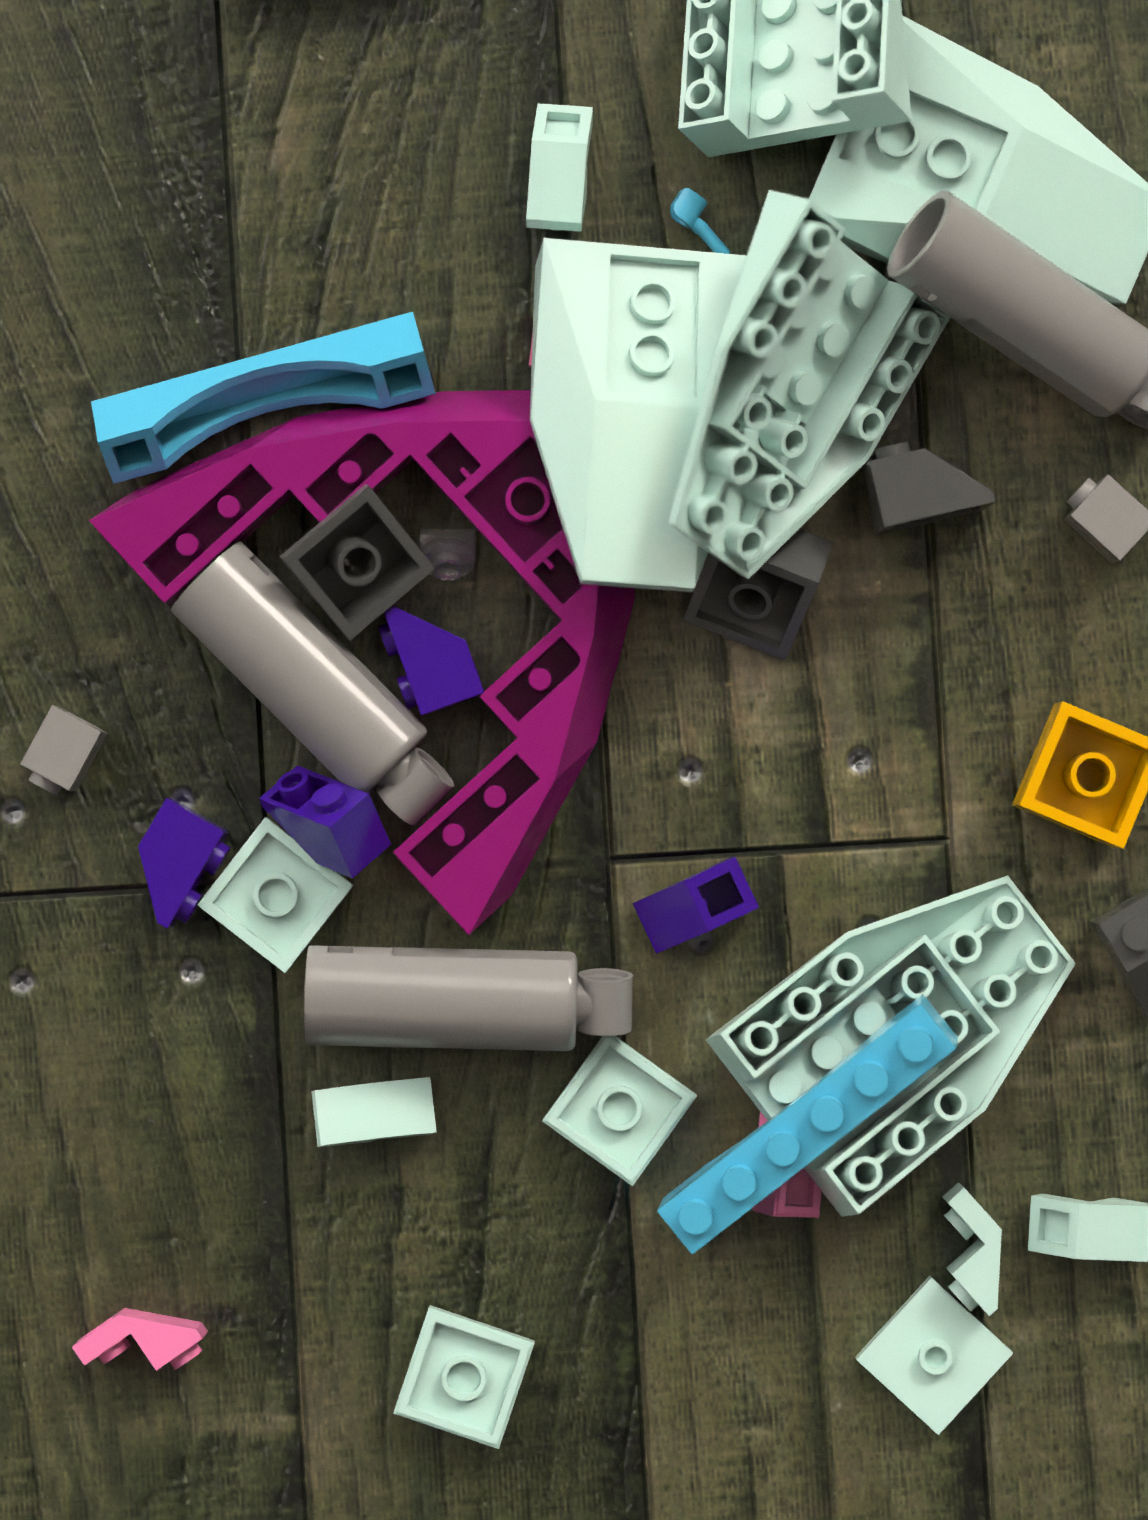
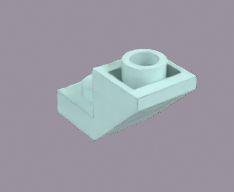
M538 103L531 144L526 228L582 231L587 198V159L593 126V107Z
M958 1182L942 1196L951 1206V1209L944 1216L965 1240H968L974 1233L979 1239L946 1267L956 1279L948 1287L970 1312L979 1305L990 1316L998 1309L1002 1229Z
M1049 1194L1031 1195L1028 1251L1080 1260L1148 1262V1203L1114 1197L1090 1202Z

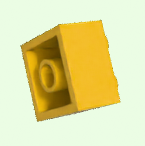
M1064 701L1054 703L1012 806L1112 848L1124 849L1148 792V737Z

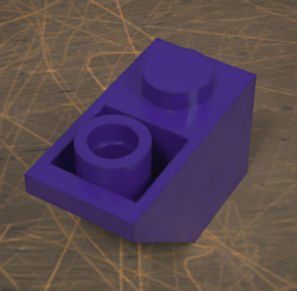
M395 606L388 608L384 612L387 623L379 625L378 628L388 656L391 657L399 654L406 675L398 677L397 681L407 709L418 706L421 716L425 717L478 698L485 692L466 640Z
M297 765L292 771L282 775L277 783L259 798L262 807L317 864L352 879L391 845L369 793Z
M173 798L165 799L138 845L157 923L167 929L174 927L177 920L185 924L188 922L203 896L195 891L205 872L213 876L217 873L231 848L223 843L229 831Z
M731 856L632 903L656 954L707 933L759 908L735 856Z

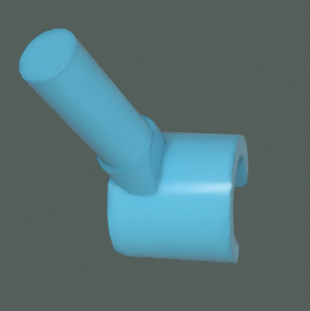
M689 188L680 190L670 206V215L673 220L688 229H692L714 253L730 254L731 251L708 224L699 218L708 202Z

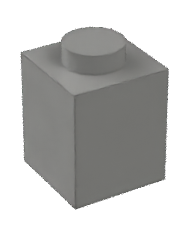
M1109 474L1100 479L1097 484L1090 478H1087L1066 501L1073 510L1064 518V521L1111 564L1120 561L1148 531V510Z
M52 705L20 764L33 771L28 779L29 781L50 793L58 795L62 787L68 791H77L108 733L69 711Z

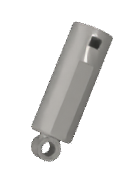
M940 191L918 209L900 234L890 254L887 271L892 279L1092 415L1108 417L1118 413L1129 422L1148 429V329L951 192Z
M241 541L234 544L210 564L172 606L170 611L341 783L366 793H370L376 788L383 802L398 817L412 826H416L454 787V782L446 770L432 756L417 747L427 735L426 727Z
M310 945L307 952L305 974L306 1045L571 1051L576 1044V1029L581 1033L595 1036H618L631 1032L633 974L625 970L610 968L587 969L577 974L578 959L576 954L570 951Z

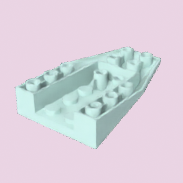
M687 0L678 129L707 157L912 121L901 0Z
M903 16L912 121L836 134L809 197L811 201L846 229L840 241L853 250L888 264L890 254L897 239L918 209L933 195L940 191H949L1109 303L1125 305L1148 253V183L1039 86Z
M772 190L768 191L715 351L668 524L747 579L869 460L950 317L900 283L886 279L840 240L846 229L813 201Z
M550 238L543 239L535 265L530 423L580 584L683 592L694 591L708 552L672 527L668 522L715 351L747 255Z
M1007 875L844 933L705 1040L768 1121L824 1077L875 1031L923 994L957 1035V1048L804 1167L841 1217L858 1215L987 1109L1076 963Z

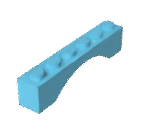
M409 312L91 401L98 445L112 482L115 484L168 469L186 452L210 436L238 422L267 412L299 405L322 403L360 404L383 409L436 393L414 314Z
M922 994L875 1031L850 1055L788 1106L737 1144L705 1164L663 1197L657 1212L689 1252L694 1254L957 1048V1035Z

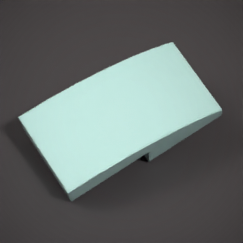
M430 1077L350 1085L311 1092L317 1147L367 1143L379 1139L422 1136L437 1132Z

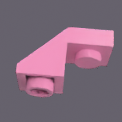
M124 1308L80 1338L72 1348L84 1366L96 1357L104 1365L131 1346L126 1338L131 1334L156 1371L168 1362L176 1370L202 1351L197 1342L203 1339L208 1330L199 1321Z

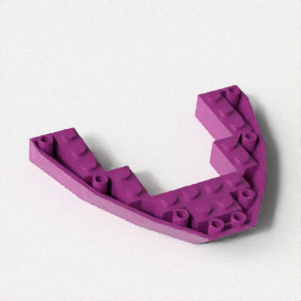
M531 390L435 392L436 394L383 409L360 405L299 416L143 485L89 520L90 523L165 604L172 607L181 594L210 564L234 544L246 540L294 495L320 523L365 484L369 485L375 494H378L414 461L560 620L558 625L479 696L517 739L393 851L399 860L468 935L512 896L597 743L635 597V588L580 584L531 427Z

